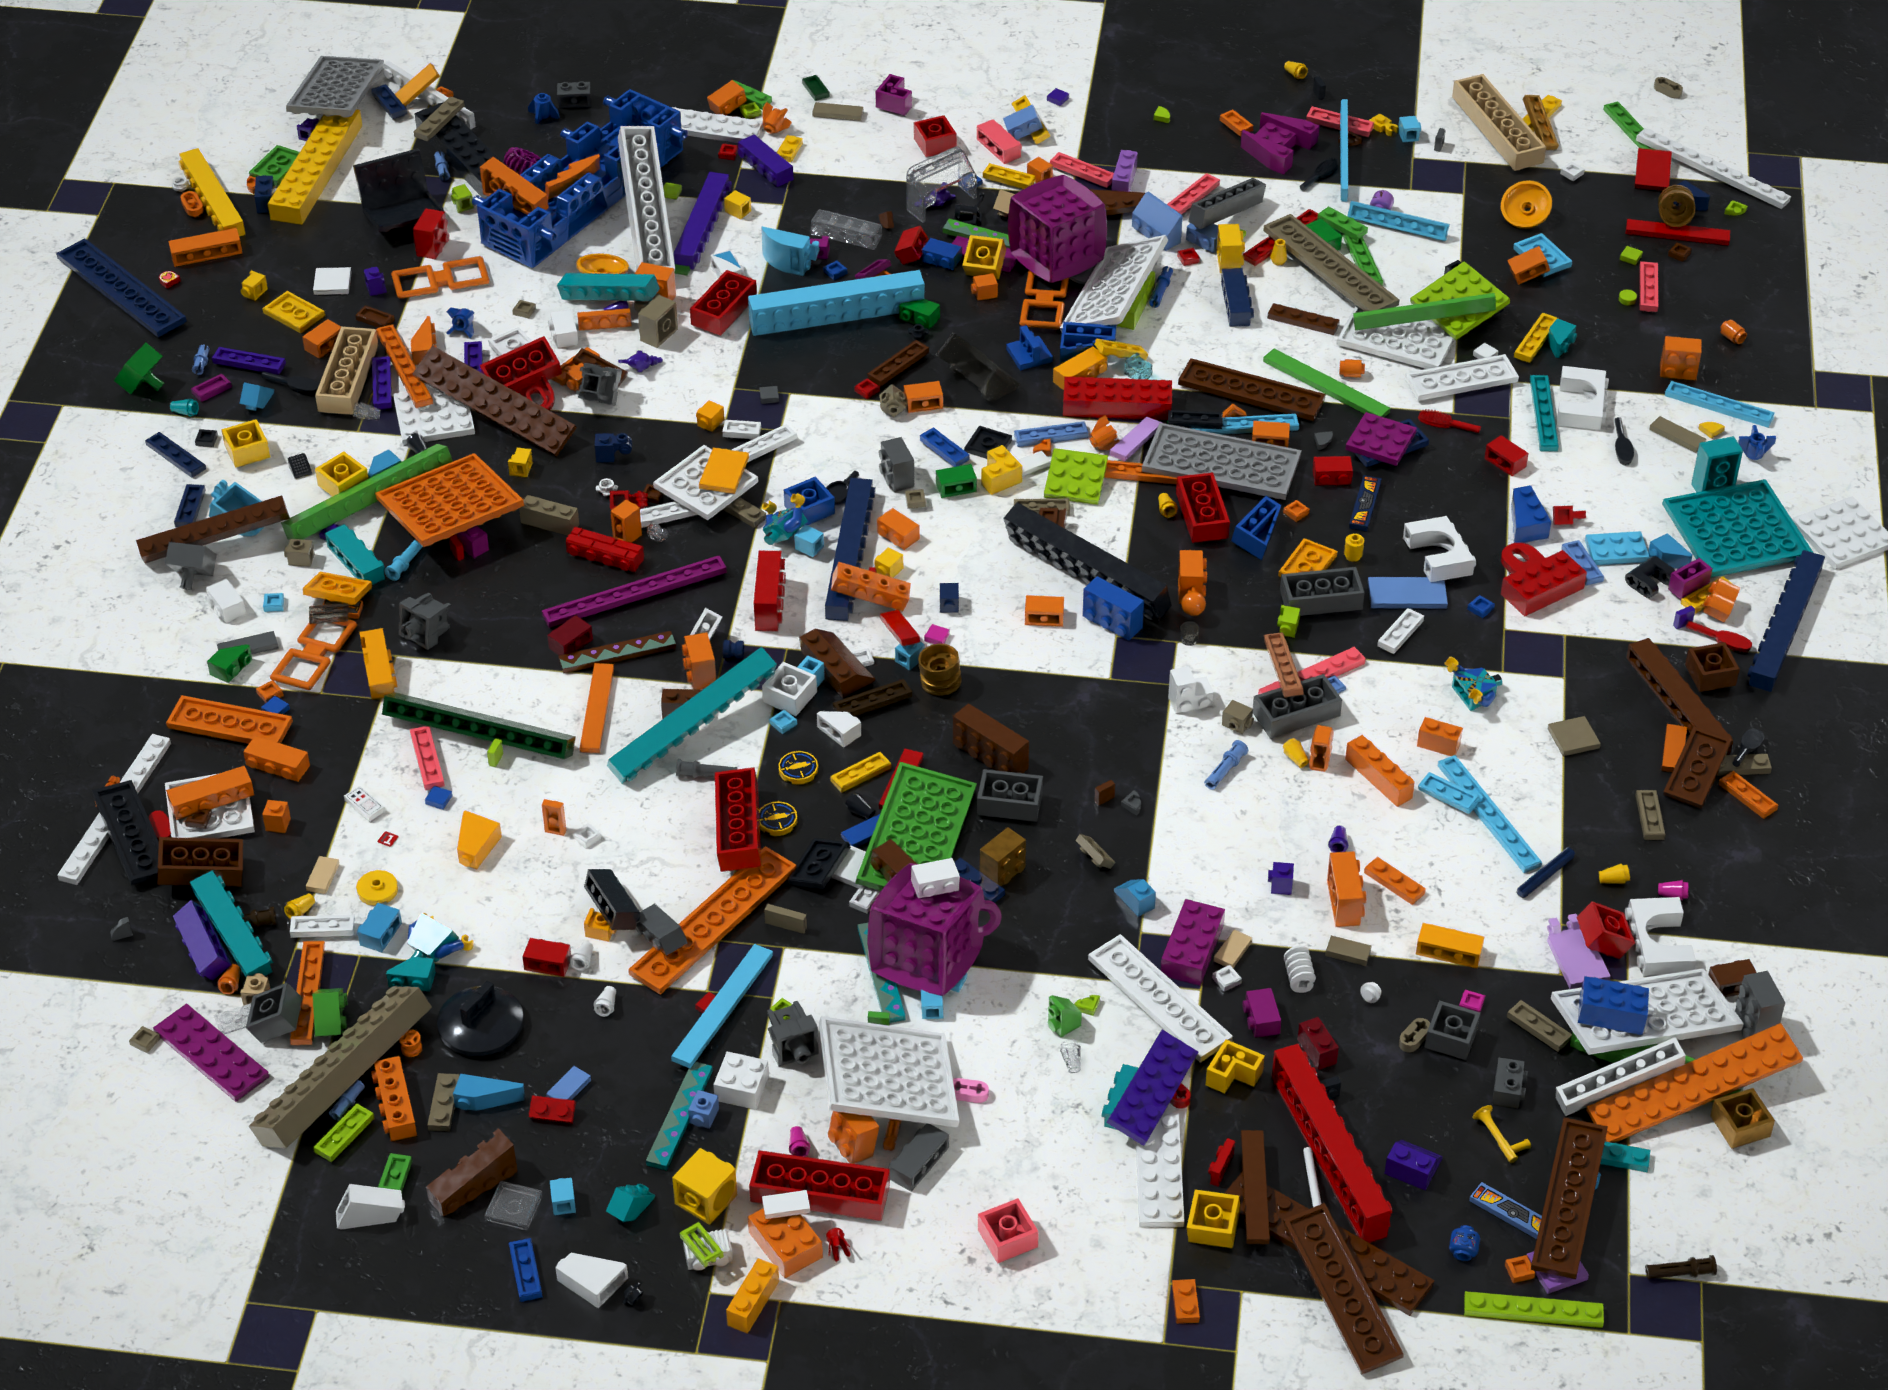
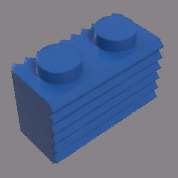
M930 238L922 249L923 262L926 261L929 264L942 266V268L954 270L962 259L961 246Z

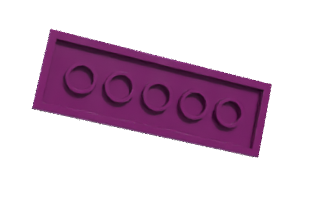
M187 1003L153 1027L154 1032L159 1033L160 1038L235 1102L269 1078V1072Z

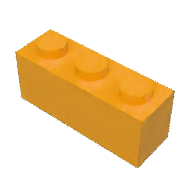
M1092 346L1053 369V383L1064 390V376L1096 377L1107 370V356L1102 355L1098 349Z
M1422 923L1417 941L1416 955L1478 969L1485 937Z
M759 1258L756 1260L726 1309L727 1326L747 1334L749 1333L779 1283L777 1265Z

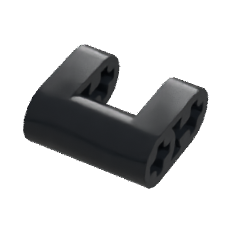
M1652 556L1627 573L1625 581L1644 597L1651 598L1659 591L1657 583L1651 577L1656 578L1665 585H1669L1671 573L1675 569L1658 557Z

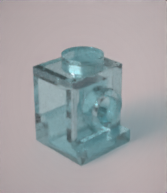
M1137 352L1125 360L1124 374L1131 379H1149L1153 373V365L1141 358Z

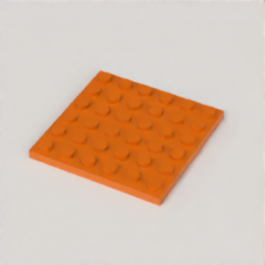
M475 453L375 493L376 499L423 547L430 546L442 539H447L459 532H465L469 528L482 525L486 521L499 518L503 514L516 511L524 506L523 499Z

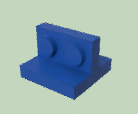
M1026 325L1020 327L1019 341L1006 344V350L1019 370L1053 362V356L1040 336H1034V333Z

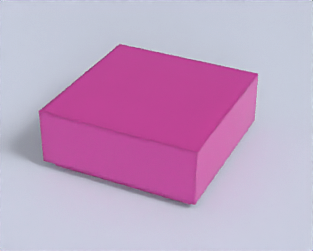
M932 624L924 636V641L932 644H944L950 634V629Z
M1465 990L1459 1006L1481 1012L1486 995Z

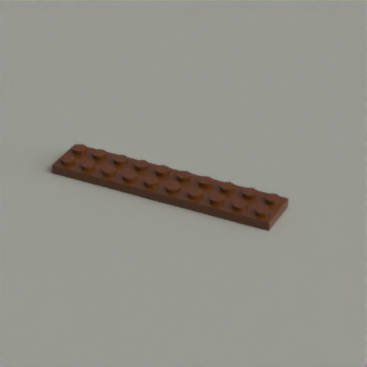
M433 345L412 373L420 381L556 457L577 428L573 423Z
M1242 1171L1224 1194L1239 1196L1241 1209L1239 1218L1245 1221ZM1267 1185L1269 1235L1297 1251L1283 1219L1308 1210V1208ZM1337 1225L1372 1294L1411 1316L1433 1287L1434 1280Z

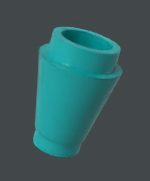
M193 399L172 401L170 410L192 417L198 413L199 405Z

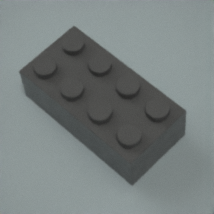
M1356 567L1281 574L1280 593L1284 606L1300 608V616L1363 610L1365 593Z
M1324 674L1301 681L1304 695L1284 697L1281 688L1254 696L1253 714L1270 739L1341 716L1342 698Z

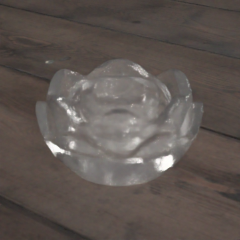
M651 522L647 526V535L651 539L662 542L668 538L669 533L667 530L662 529L658 524Z

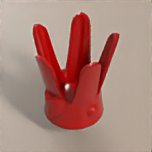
M840 1228L830 1229L826 1233L827 1242H829L828 1255L830 1256L832 1248L833 1257L836 1262L839 1261V1245L846 1256L850 1257L851 1255L848 1249L850 1245L845 1240V1234Z

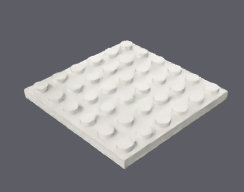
M821 1016L819 1028L830 1111L958 1127L959 1115L945 1033Z

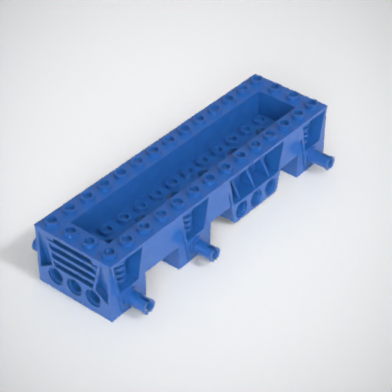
M631 89L617 99L607 95L603 100V105L609 107V123L601 129L599 126L588 121L574 132L567 128L562 129L560 136L566 139L567 155L559 159L547 154L520 174V176L545 193V183L557 179V173L568 170L570 163L599 154L600 169L594 174L588 172L560 195L549 199V208L547 210L537 207L528 215L514 209L512 194L500 188L486 199L479 195L474 196L472 205L477 206L481 244L531 268L536 267L626 196L618 144L620 126H654L661 168L684 150L682 140L686 139L688 132L681 128L680 111Z

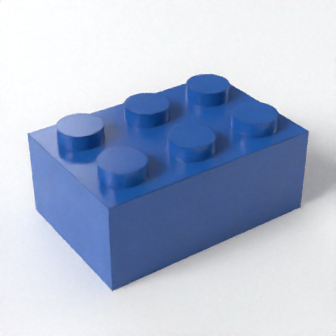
M1098 576L1083 589L1082 616L1129 641L1143 628L1144 600Z
M1584 976L1579 997L1578 1023L1643 1035L1648 1017L1649 988Z

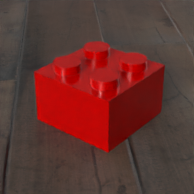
M945 115L914 122V140L925 157L957 150V133Z
M426 208L413 228L417 256L436 259L439 253H442L443 247L448 243L450 237L447 232L448 220L446 219L445 212Z
M1592 901L1577 916L1585 944L1590 950L1620 959L1635 944L1623 912Z

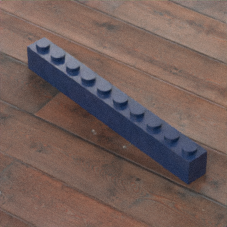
M850 478L825 603V619L848 621L849 614H853L854 602L852 600L856 598L832 591V576L838 562L861 568V563L859 562L863 561L864 550L862 548H866V537L864 536H868L869 525L867 523L871 522V512L869 510L873 511L874 501L872 498H875L876 495L873 479Z
M1803 550L1801 556L1796 557L1793 566L1796 568L1791 569L1788 578L1791 580H1786L1783 590L1785 592H1781L1778 601L1780 605L1776 604L1773 613L1775 617L1771 616L1768 624L1770 629L1766 628L1763 636L1765 641L1761 640L1758 652L1760 653L1755 654L1752 663L1754 666L1749 668L1747 677H1750L1749 686L1772 692L1822 571L1825 556Z

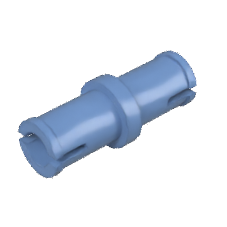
M439 151L434 154L435 168L439 173L440 180L443 181L444 176L446 181L450 178L449 165L445 160L444 152L440 151V156Z
M200 345L197 354L194 356L192 372L195 374L196 370H198L197 375H201L204 372V367L208 363L210 348L207 346L204 350L205 345Z
M356 1080L338 1098L339 1100L328 1112L334 1120L340 1121L348 1108L353 1107L355 1099L365 1088L364 1084Z

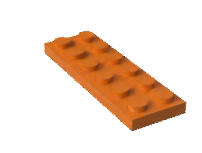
M181 695L166 725L169 729L247 744L255 736L281 744L293 720L292 716Z

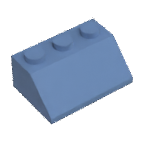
M1148 191L1132 213V227L1147 238L1166 235L1168 242L1164 250L1167 251L1181 243L1183 216Z

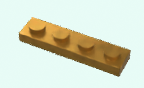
M1525 95L1522 100L1536 136L1546 146V150H1557L1559 145L1540 95Z

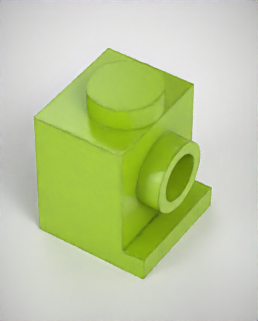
M465 184L452 188L451 199L453 204L456 205L458 213L474 208V205H472L473 196Z
M1281 605L1277 627H1280L1279 632H1282L1284 636L1295 638L1299 624L1300 608Z

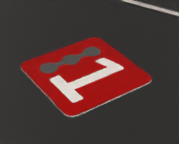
M385 831L377 842L391 847L399 836Z

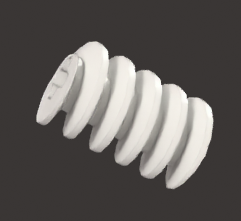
M1305 946L1292 947L1284 954L1290 987L1298 993L1308 992L1313 988V983L1316 980L1309 949Z

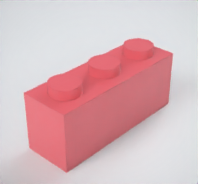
M994 119L977 125V140L1002 163L1006 164L1021 158V143Z

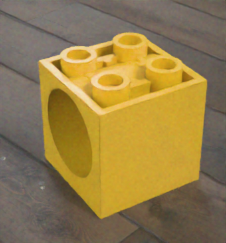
M699 1148L672 1177L675 1204L709 1225L737 1196L736 1169L730 1163L723 1162L712 1152H707L702 1148Z

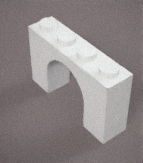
M1569 366L1562 367L1560 391L1584 394L1592 400L1584 403L1560 401L1556 426L1600 431L1601 424H1605L1606 413H1603L1606 412L1608 390L1605 389L1608 388L1609 378H1605L1606 371Z
M1447 516L1405 523L1403 539L1410 549L1440 546L1449 550L1446 553L1425 556L1424 573L1430 582L1473 575L1476 559L1471 555L1468 546L1464 544L1461 535L1457 533L1454 524L1450 522Z
M1680 897L1630 899L1628 908H1625V917L1630 922L1629 928L1635 941L1633 950L1638 954L1637 966L1641 968L1643 977L1695 969L1696 958L1692 945H1662L1652 940L1647 934L1649 930L1658 927L1681 926L1684 912Z

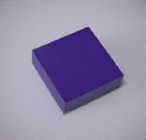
M1057 88L1047 95V101L1061 106L1069 99V93Z
M1689 606L1676 611L1673 626L1676 629L1685 627L1688 621L1693 622L1695 609Z

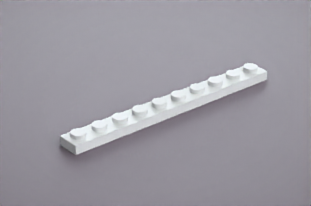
M1644 128L1636 137V141L1655 150L1671 151L1672 158L1780 209L1790 202L1791 196L1783 191L1772 188L1768 184H1764L1753 177H1749L1738 170H1734L1723 163L1704 156L1651 129Z
M152 734L119 783L132 780L137 793H139L171 745L170 738ZM100 812L58 873L59 881L78 885L110 837Z

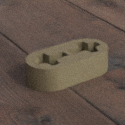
M1657 77L1655 79L1654 89L1674 99L1682 96V85L1665 77Z
M1424 1018L1415 1019L1401 1033L1399 1039L1400 1049L1405 1052L1417 1050L1426 1040L1430 1022Z

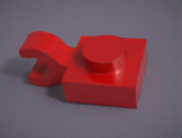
M1573 505L1553 506V525H1572L1573 519L1586 518V511H1573Z

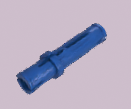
M1168 266L1163 267L1161 275L1158 276L1157 285L1149 300L1151 307H1153L1154 302V308L1160 306L1164 292L1169 286L1170 278L1173 274L1171 267L1168 271Z

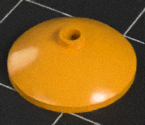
M1521 181L1512 185L1506 190L1501 200L1503 217L1509 224L1518 228L1526 229L1538 226L1547 219L1552 209L1550 192L1544 185L1535 181Z
M600 253L582 256L577 260L576 265L581 273L626 274L629 269V265L624 259L615 255Z

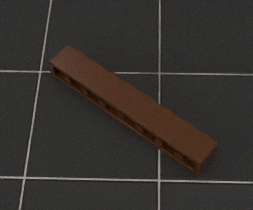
M281 495L136 540L142 560L144 563L165 558L169 542L203 546L288 520L290 516L284 498Z
M1650 638L1629 644L1626 658L1679 724L1687 727L1688 735H1690L1693 726L1732 739V736L1724 730L1721 723L1711 714L1709 708H1706L1699 696L1692 691L1689 684L1683 680L1679 672L1674 669L1669 663L1668 658L1660 652L1658 646ZM1732 739L1731 746H1730V748H1729V750H1728V752H1727L1726 755H1729V754L1731 753V749H1732V745H1733V739Z

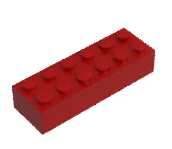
M1064 376L1063 416L1101 418L1106 415L1107 418L1145 419L1149 417L1154 420H1168V410H1172V380Z
M755 767L715 772L716 846L720 871L761 867L759 793Z
M759 1150L749 1184L750 1202L763 1204L762 1196L807 1190L810 1211L882 1221L890 1188V1169Z

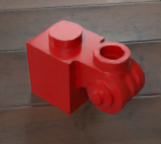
M628 490L610 491V510L625 500L636 504L640 509L648 506V493L638 491V493L630 494Z

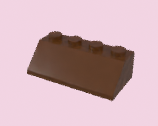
M815 628L799 637L802 654L805 657L808 655L824 662V677L842 698L875 681L873 675L833 632Z

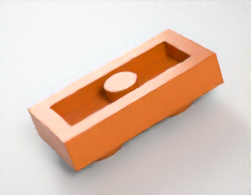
M1233 109L1220 115V121L1239 136L1242 135V130L1253 131L1254 125Z
M544 799L542 802V813L545 832L564 836L567 831L564 803Z
M1195 1279L1172 1280L1176 1324L1199 1323L1200 1316Z

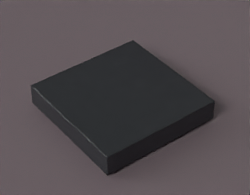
M978 426L964 447V451L987 459V451L1001 445L1007 449L1012 441V435Z

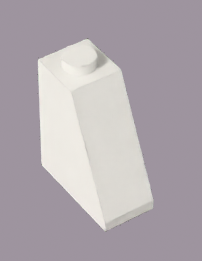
M349 1184L336 1210L337 1229L342 1230L396 1222L400 1213H403L405 1208V1201L402 1200L401 1190Z
M570 1253L565 1259H561L556 1266L557 1281L597 1308L628 1279L626 1264L576 1253Z

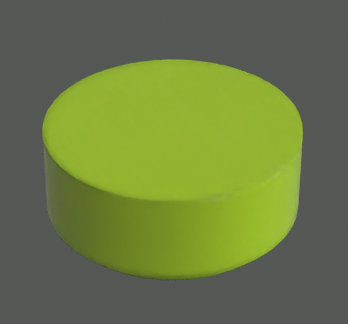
M1623 290L1620 292V303L1627 306L1636 303L1637 294L1634 291Z

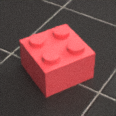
M1019 1198L978 1214V1231L997 1264L1038 1248V1230Z

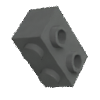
M590 82L557 83L558 108L591 107Z
M1498 1058L1492 1105L1518 1109L1520 1100L1524 1101L1526 1088L1522 1087V1083L1526 1084L1528 1071L1524 1070L1525 1061Z

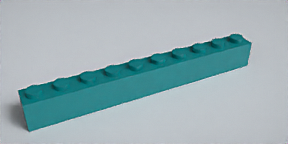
M760 647L609 758L607 767L622 784L627 780L628 782L632 781L641 769H648L656 758H663L671 747L679 746L687 735H694L702 724L705 723L707 725L715 718L714 716L717 713H724L733 701H740L748 690L753 691L760 685L759 682L763 679H770L775 674L774 671L777 664Z

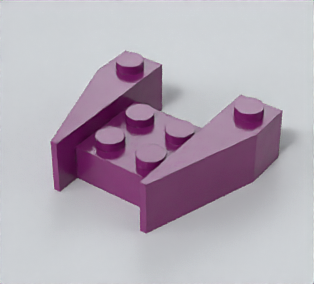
M1262 112L1260 115V128L1256 134L1242 130L1241 148L1267 168L1284 175L1292 167L1294 150L1291 148L1296 144L1310 150L1318 142L1319 125L1303 119Z

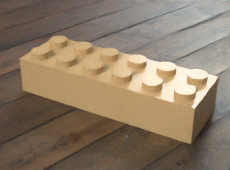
M341 326L315 395L318 412L354 414L372 365V358L375 357L379 346L376 329Z

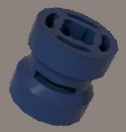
M724 640L723 659H730L735 656L736 659L743 660L744 641L738 640L734 643L731 640Z

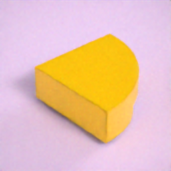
M1704 422L1699 424L1698 429L1710 438H1713L1724 432L1725 426L1716 422Z

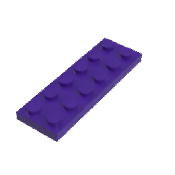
M1162 1029L1106 1123L1144 1146L1199 1052Z

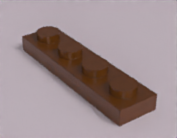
M1275 303L1272 304L1267 319L1330 335H1335L1340 324L1339 319Z
M915 340L867 373L868 379L881 387L927 355L929 347Z

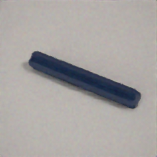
M1570 847L1564 849L1517 888V895L1521 898L1527 897L1573 859L1575 851Z

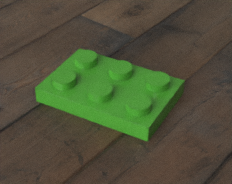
M276 145L249 171V176L256 178V176L273 175L274 185L279 186L300 152Z

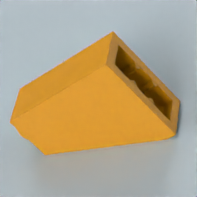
M465 810L462 815L457 847L459 863L477 870L502 837L500 823Z

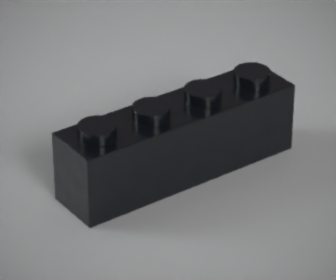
M588 869L584 888L612 930H635L636 924L640 920V911L611 869Z

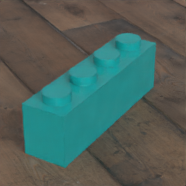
M343 524L325 533L327 547L355 578L372 581V585L385 579V566L383 562L376 559L373 551L366 548L364 542L356 537L352 529L350 530Z

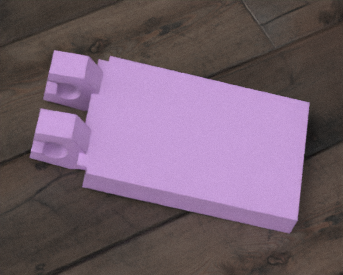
M1577 914L1568 915L1569 921L1566 923L1568 930L1561 931V925L1557 917L1549 919L1550 925L1547 926L1549 932L1547 942L1569 989L1582 987L1584 976L1610 981L1611 976L1600 953L1590 950L1585 944L1577 920Z

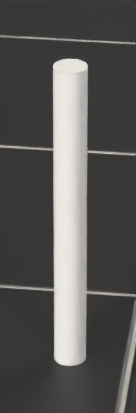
M1306 1147L1303 1149L1312 1204L1315 1207L1322 1203L1312 1149Z

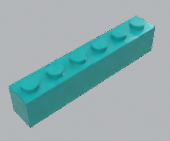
M565 273L557 284L561 298L564 300L651 301L660 289L655 274Z
M212 870L191 881L190 884L195 896L245 977L254 976L256 973L263 974L264 976L272 973L270 964L273 961L269 953H263L261 949L263 945L259 937L254 938L252 935L254 931L249 921L244 922L242 919L244 914L239 906H234L233 902L235 900L231 892L224 890L226 886L221 876L216 877Z

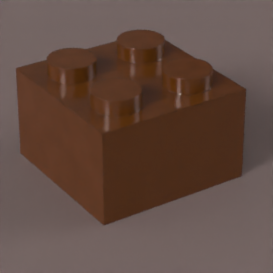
M1725 642L1688 648L1685 666L1699 692L1736 686L1740 668Z

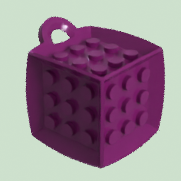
M1066 175L1052 177L1021 190L1011 197L1009 205L1008 237L1011 253L1028 270L1050 283L1075 276L1095 266L1104 259L1106 249L1107 217L1105 204L1087 187Z
M909 863L885 885L871 906L867 935L870 969L872 972L902 986L943 996L970 969L981 950L984 936L996 930L1001 922L1002 914L994 902L984 900L981 886L962 877L959 880V891L918 898L911 882V868L913 865L918 864ZM979 911H987L990 914L989 922L984 926L978 927Z

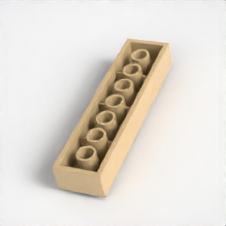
M1484 74L1454 81L1452 98L1514 171L1544 163L1546 146Z

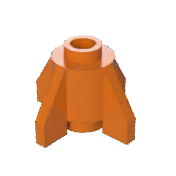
M766 102L763 106L762 125L764 130L772 134L789 128L792 122L786 117L784 118L788 109H773V106Z
M1106 415L1098 419L1091 432L1092 438L1089 439L1094 448L1097 447L1099 450H1110L1120 441L1119 439L1114 440L1118 437L1116 429L1111 425L1106 426L1109 424Z

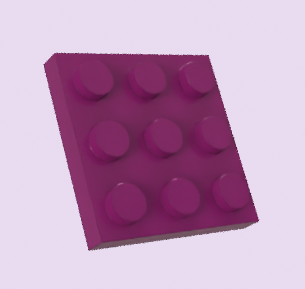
M1365 412L1346 443L1345 450L1397 466L1414 438L1417 428Z

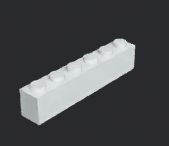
M1676 1037L1556 1087V1099L1565 1116L1570 1115L1591 1104L1685 1065L1686 1055Z

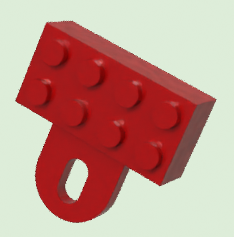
M545 336L480 365L481 373L531 401L530 396L533 393L540 394L544 401L540 406L549 411L552 409L555 403V396L548 380L561 375L562 371L560 362Z
M1512 543L1507 545L1502 551L1501 563L1511 574L1503 578L1501 595L1524 617L1584 589L1587 572L1563 550L1545 558L1537 549L1529 544ZM1513 554L1521 555L1526 561L1518 560Z

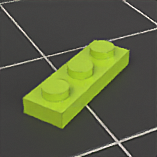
M356 1104L314 1146V1152L332 1162L374 1120V1113Z

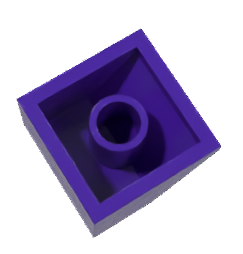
M1400 1140L1394 1143L1387 1156L1384 1174L1426 1191L1443 1156Z

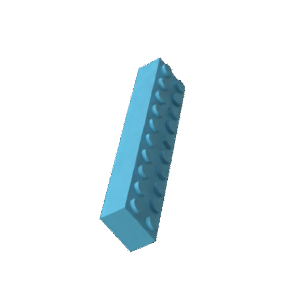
M920 270L752 295L748 296L749 323L753 336L899 314L900 303L924 299L925 284Z

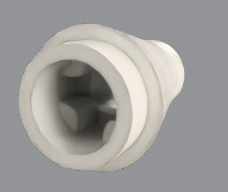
M584 941L570 956V965L573 969L583 971L589 967L594 948L592 943Z
M606 986L604 991L595 1000L594 1010L598 1015L605 1017L614 1011L616 995L614 987Z

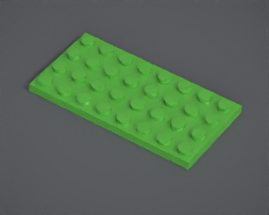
M900 762L855 884L882 891L888 882L878 870L872 867L870 862L872 850L890 839L917 864L952 858L977 783Z

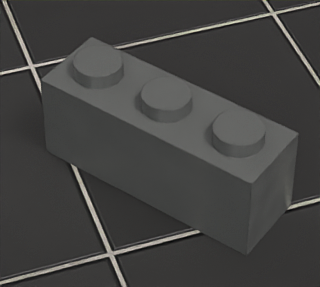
M655 903L640 912V920L636 924V930L640 935H644L648 943L652 942L657 951L661 950L667 956L688 943L681 926Z
M927 1123L922 1129H918L913 1140L910 1143H906L897 1158H893L888 1167L890 1169V1180L912 1192L948 1150L949 1134Z

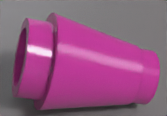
M1679 880L1659 883L1658 895L1669 898L1680 897L1682 901L1683 899H1688V882Z
M795 1126L790 1130L789 1152L792 1155L806 1157L811 1148L802 1127Z

